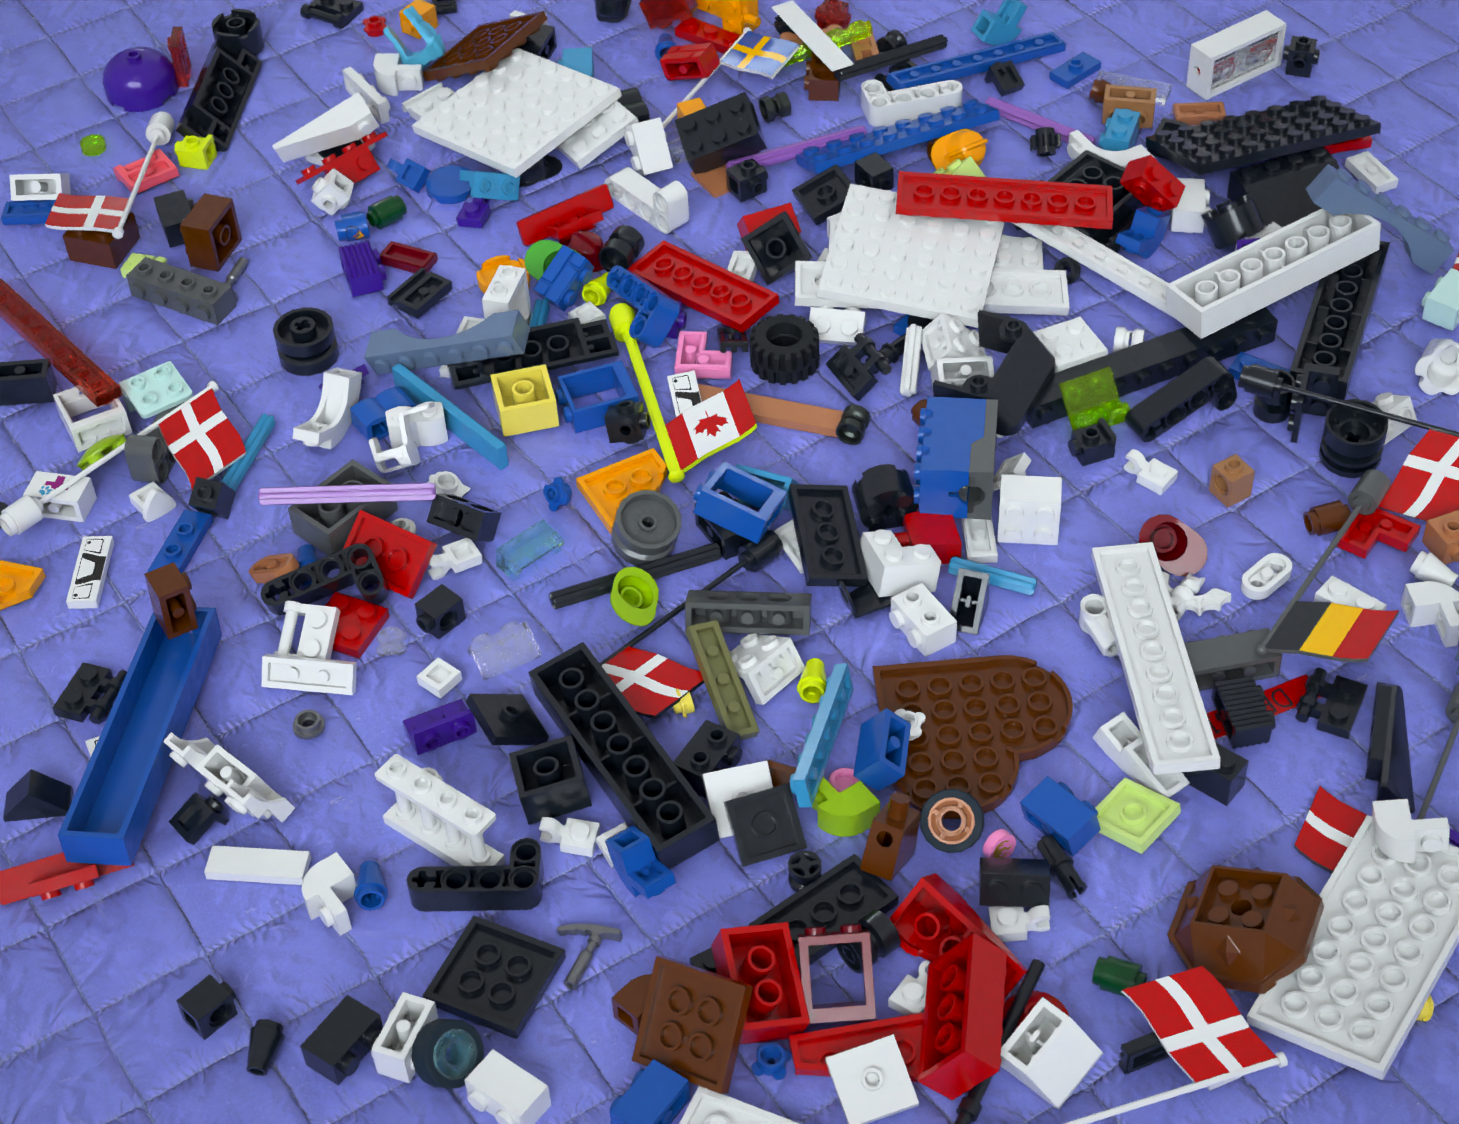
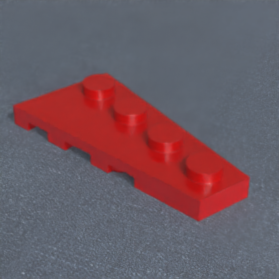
M924 1012L789 1035V1046L795 1074L831 1077L825 1058L894 1034L911 1082H918Z

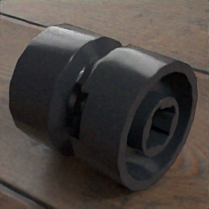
M620 225L615 228L608 241L605 242L598 253V260L601 266L608 272L616 265L626 269L629 268L644 248L645 243L642 235L631 226Z
M1275 369L1280 371V377L1284 378L1283 384L1295 387V379L1290 373ZM1281 390L1280 395L1274 394L1272 399L1255 395L1254 415L1259 420L1271 424L1287 420L1290 416L1293 393Z
M874 909L858 920L857 924H861V930L868 929L870 932L872 965L877 963L878 957L884 958L900 947L901 941L896 927L880 910ZM860 942L835 944L839 955L847 966L855 973L861 974Z

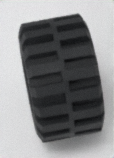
M777 314L774 317H766V320H760L757 322V326H753L749 336L750 364L753 367V372L759 374L760 379L768 380V383L796 384L799 380H807L808 375L812 376L816 372L820 360L819 335L817 327H814L811 321H806V318L802 316L795 317V314Z

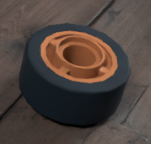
M958 789L941 790L933 794L923 805L920 816V829L926 841L935 849L946 853L962 852L972 847L981 837L985 825L984 812L979 802L969 793ZM949 811H955L961 817V825L955 831L948 830L943 824V818Z

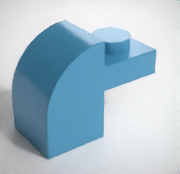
M1004 0L997 13L983 9L971 31L983 42L994 46L1011 42L1022 31L1017 24L1028 6L1021 0Z

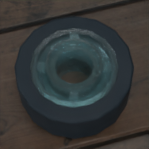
M436 1019L427 1023L418 1032L412 1046V1062L415 1072L423 1082L438 1088L459 1089L465 1086L466 1077L484 1059V1046L481 1035L473 1025L463 1020ZM448 1047H449V1049H450V1056H449V1058H448V1060H447V1058H446V1051H447V1049H448Z

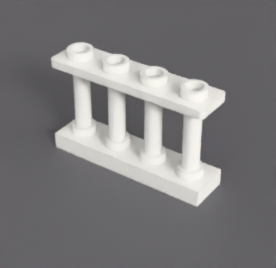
M394 754L375 772L376 780L394 790L397 800L383 815L386 825L452 866H501L506 863L502 853L484 842L483 833L496 820V814L398 754Z

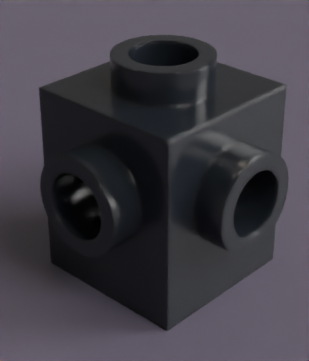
M1292 36L1290 46L1285 45L1283 60H1287L1285 75L1310 78L1313 64L1318 65L1320 50L1316 49L1317 39L1307 36Z
M753 158L726 169L727 190L740 202L767 192L768 173L765 167L758 164Z
M627 400L617 405H609L604 417L610 443H637L644 439L647 429L650 428V416L648 412H644L642 402L633 403V401Z

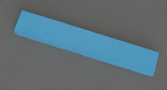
M399 363L392 367L395 387H400L416 405L424 402H442L446 428L500 470L509 465L507 448L504 442L405 366Z

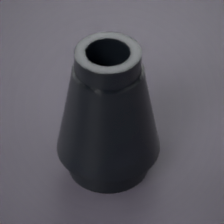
M259 1019L256 1021L255 1026L251 1027L248 1064L246 1067L249 1073L259 1076L267 1075L268 1069L285 1039L283 1034L284 1027L280 1023L268 1019Z

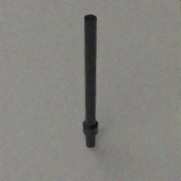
M1038 959L1032 960L1028 972L1025 974L1002 1022L1003 1035L1001 1047L1014 1033L1045 968V964ZM993 1076L974 1086L968 1095L961 1099L956 1110L958 1116L954 1124H971V1122L977 1120L982 1109L980 1103Z

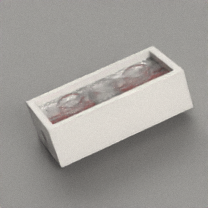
M1265 10L1191 44L1186 86L1205 100H1208L1280 66L1287 23Z

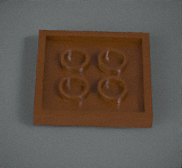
M656 956L632 1061L648 1066L654 1059L686 1078L690 1083L719 1094L728 1093L753 986L666 956Z

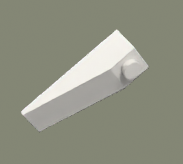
M359 92L275 143L272 147L284 163L359 140L380 126Z

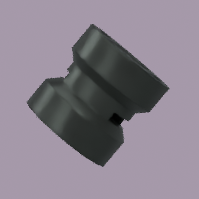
M786 92L776 93L771 98L765 96L759 99V109L765 122L773 121L778 116L783 118L791 115V103Z
M859 405L847 406L836 428L837 437L849 445L861 443L865 435V429L871 420L870 413Z

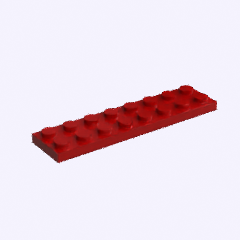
M899 171L896 214L1112 229L1113 193L1112 186Z

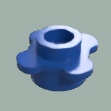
M555 477L553 483L544 486L543 493L549 502V509L551 511H557L559 506H565L570 502L572 491L563 478Z
M777 1043L760 1045L757 1048V1061L752 1064V1072L756 1076L764 1074L773 1076L775 1080L784 1079L787 1075L786 1064L791 1060L790 1050L783 1048ZM768 1061H775V1063L769 1064Z

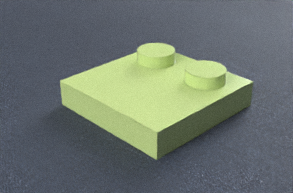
M1126 777L1095 807L1098 811L1097 818L1101 829L1099 833L1140 854H1143L1181 813L1179 803Z

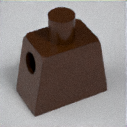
M904 793L891 794L890 801L874 817L860 870L892 881L915 854L921 814L918 810L909 807L911 798Z

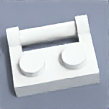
M286 601L283 609L286 613L278 651H274V655L330 660L340 610L337 607ZM298 615L305 616L297 654H290Z

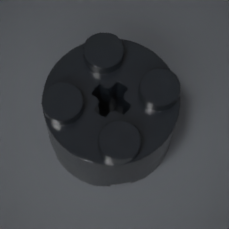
M234 9L231 10L232 14L224 16V13H221L213 19L211 25L215 41L220 39L237 53L244 48L256 56L263 50L264 39L260 21L253 11Z
M1251 192L1238 196L1236 198L1237 201L1232 202L1231 199L1222 201L1216 205L1217 210L1213 208L1201 214L1211 240L1217 249L1237 243V240L1246 236L1250 237L1265 228L1264 221Z
M891 464L874 466L862 473L863 478L858 483L856 480L853 483L852 494L860 520L868 528L869 532L903 527V517L906 514L917 511L918 504H914V489L908 472L903 468V471Z

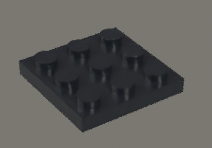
M474 915L424 992L423 998L434 1001L438 1009L517 1039L565 960V949Z

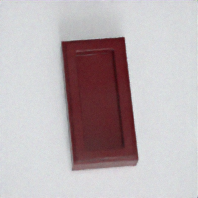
M393 241L379 255L381 264L416 273L420 268H424L425 272L428 273L438 261L437 253Z

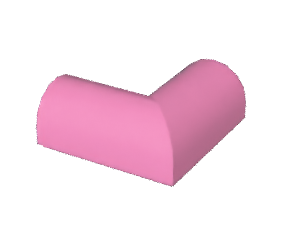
M679 332L674 367L675 374L695 370L696 379H732V351L721 353L716 350H706L707 332Z

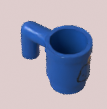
M357 211L341 215V220L334 221L339 241L347 240L348 242L370 238L365 212Z

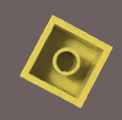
M546 364L490 375L494 402L503 437L559 426L556 398Z

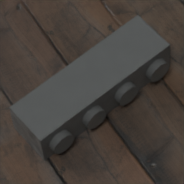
M1270 629L1250 630L1238 634L1184 643L1199 691L1213 689L1214 682L1251 675L1254 681L1278 677L1282 654L1267 652L1266 655L1259 656L1255 652L1256 645L1262 644Z

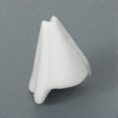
M1432 339L1415 366V374L1420 376L1419 387L1423 392L1429 395H1436L1440 392L1455 395L1459 392V343L1454 342L1452 339Z

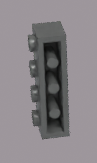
M148 257L141 260L126 275L132 296L215 325H219L236 307L231 285Z

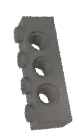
M689 590L685 601V631L688 626L717 620L722 633L809 635L812 594Z

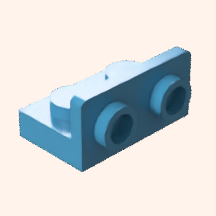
M460 170V180L469 181L471 197L514 201H517L519 198L520 175L516 178L506 173Z

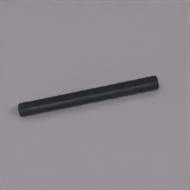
M940 34L854 61V65L834 71L833 76L838 81H843L900 63L907 59L946 48L948 39Z
M714 542L635 567L643 569L653 579H657L719 560L721 558V549L718 543ZM618 572L549 593L551 606L553 609H559L611 593L613 581Z

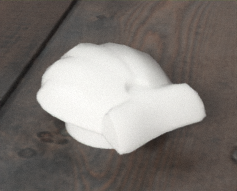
M439 471L436 474L430 475L429 482H427L435 484L436 494H454L463 497L471 489L463 485L454 473L448 471Z

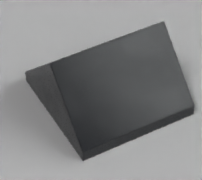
M786 211L741 238L767 285L795 272V261H809L812 259L810 252Z

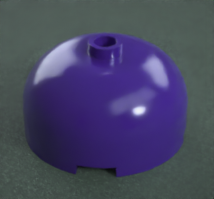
M133 47L125 49L114 55L104 68L102 79L108 102L112 106L116 104L124 107V110L127 112H143L163 106L162 101L171 95L175 97L179 89L173 63L165 54L153 48Z

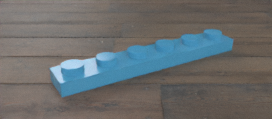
M848 663L835 664L831 677L827 678L825 693L820 696L818 712L813 715L811 731L805 737L803 753L798 755L796 772L790 777V789L792 794H796L799 807H812L854 690Z

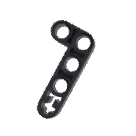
M1206 357L1130 409L1126 414L1125 423L1142 441L1150 442L1208 402L1217 410H1226L1237 399L1233 375L1215 357Z
M358 543L267 582L262 587L260 594L261 599L270 612L275 615H285L286 613L283 609L286 601L310 604L356 584L366 602L376 605L381 604L387 599L389 588L370 547ZM368 557L365 564L355 565L359 558ZM340 569L336 577H327L331 570ZM312 581L308 589L299 590L302 583ZM371 583H380L375 591H366ZM289 589H292L295 594L292 595ZM279 595L280 598L278 601H276L275 596Z
M523 838L516 841L510 850L509 865L416 868L408 874L406 879L411 904L418 911L424 912L533 909L542 899L544 867L540 844L531 838Z

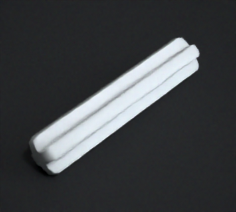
M911 324L910 327H907L900 393L908 398L917 392L923 329L916 324Z

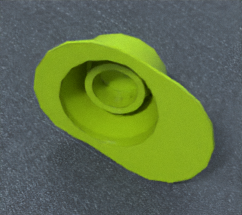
M625 567L620 570L614 578L610 593V603L616 614L627 623L635 626H647L655 617L659 589L656 581L649 573L640 568Z

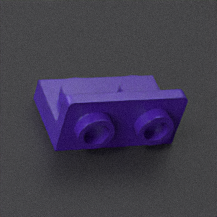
M462 698L403 720L404 730L417 755L435 750L438 747L477 733L474 715L470 709H467Z

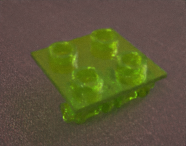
M1110 366L1059 384L1072 431L1097 424L1100 418H1104L1109 426L1125 421L1126 414L1130 408L1127 402L1122 403L1119 400Z

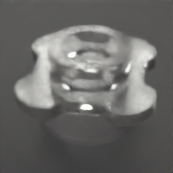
M386 627L376 636L379 642V646L376 647V653L379 656H385L386 654L401 655L407 650L406 645H404L407 634L403 630L396 627Z

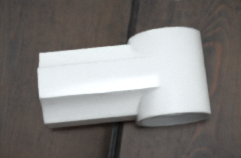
M1089 594L1083 597L1080 604V629L1090 634L1103 656L1111 658L1119 655L1104 604V597L1099 594Z

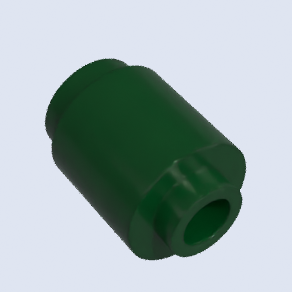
M390 195L368 206L366 216L371 226L383 229L401 220L403 215L407 213V209L400 196L396 195L393 197Z
M1109 955L1107 958H1098L1093 972L1092 983L1099 985L1100 990L1127 997L1121 990L1147 983L1148 974L1143 972L1142 964Z

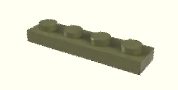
M714 620L688 626L686 635L720 726L740 734V740L757 737L760 732L718 621Z

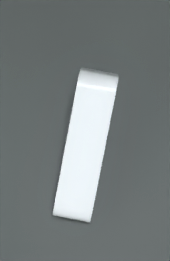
M874 79L867 80L861 85V109L870 125L874 127L892 126L899 120L909 119L911 121L918 119V115L922 113L935 114L941 112L940 109L943 107L962 106L963 87L958 81L947 80L887 92L882 82Z
M629 167L605 179L604 184L608 186L612 198L662 233L668 234L689 221L688 194L683 184L679 181H673L660 189Z

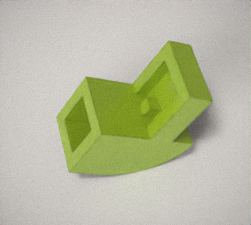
M822 777L812 807L817 811L818 827L834 836L849 837L858 835L871 827L874 817L880 812V801L861 781L838 793Z

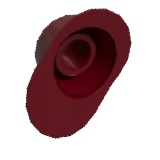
M576 231L571 235V239L559 242L577 251L589 260L594 266L593 273L604 270L598 260V253L604 245L603 240L598 234L589 231Z
M1158 514L1149 518L1139 532V543L1153 542L1160 567L1176 576H1187L1188 573L1193 575L1204 567L1208 551L1204 539L1179 519L1168 514Z

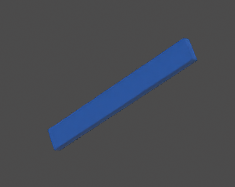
M1052 31L887 74L886 82L894 90L954 80L989 71V67L997 62L1004 63L1011 60L1013 64L1062 52L1065 51L1066 43Z

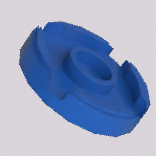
M446 166L433 171L426 178L425 182L428 197L431 199L433 197L442 204H455L465 201L467 196L471 194V186H469V181L460 180V170L469 169L462 166Z

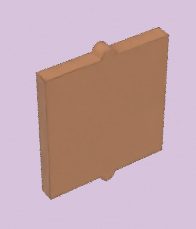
M726 165L705 173L695 174L691 172V176L713 198L729 192L727 190Z

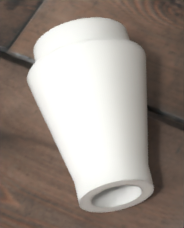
M1424 551L1420 552L1409 572L1415 575V579L1440 582L1450 587L1454 585L1459 576L1431 552L1427 554Z

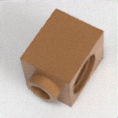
M1234 454L1212 465L1209 491L1228 508L1251 496L1255 471L1237 454Z

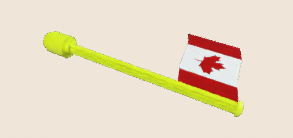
M618 303L611 308L609 313V321L614 336L619 342L626 343L669 471L668 480L672 483H679L684 479L685 472L698 463L739 442L757 428L756 421L740 379H738L724 391L687 409L665 425L637 341L629 333L636 313L628 304Z

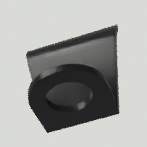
M841 580L837 581L842 600L854 618L891 606V597L893 596L879 597L869 581L865 587H858L850 593Z

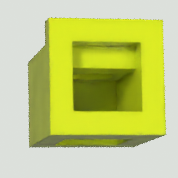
M210 134L206 138L186 135L182 141L175 143L174 151L181 167L208 170L217 156L213 135Z

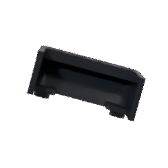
M979 310L977 313L979 347L1006 353L1005 359L993 378L984 375L971 376L962 387L935 380L933 382V396L998 400L996 434L1011 436L1021 430L1055 373V357L1025 322Z

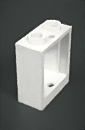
M499 265L482 298L484 319L493 313L519 310L529 325L532 313L526 268Z
M107 376L53 395L60 418L78 453L87 450L105 437L125 433V436L132 434L127 413ZM107 404L111 407L108 411L74 423L71 419L73 416Z

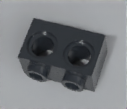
M436 494L435 500L432 501L427 522L474 541H493L501 512L454 494Z

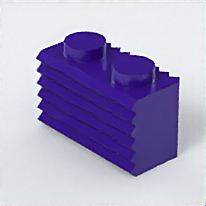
M368 240L365 242L361 241L359 244L355 243L354 245L350 244L349 246L345 245L338 248L342 269L352 297L384 290L383 281L387 280L383 264L378 265L381 264L377 248L372 249Z

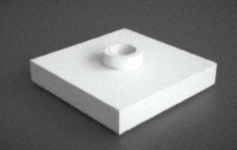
M767 760L702 774L709 811L716 819L719 838L733 836L723 802L773 788Z
M894 1034L825 1058L848 1124H868L919 1106L918 1098Z

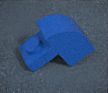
M1150 206L1136 209L1130 229L1119 232L1115 243L1124 246L1123 250L1126 252L1137 254L1147 259L1159 247L1171 215Z
M634 825L605 841L610 858L619 877L633 896L637 897L642 894L649 899L660 895L665 889L676 883L673 872L656 859L649 837Z

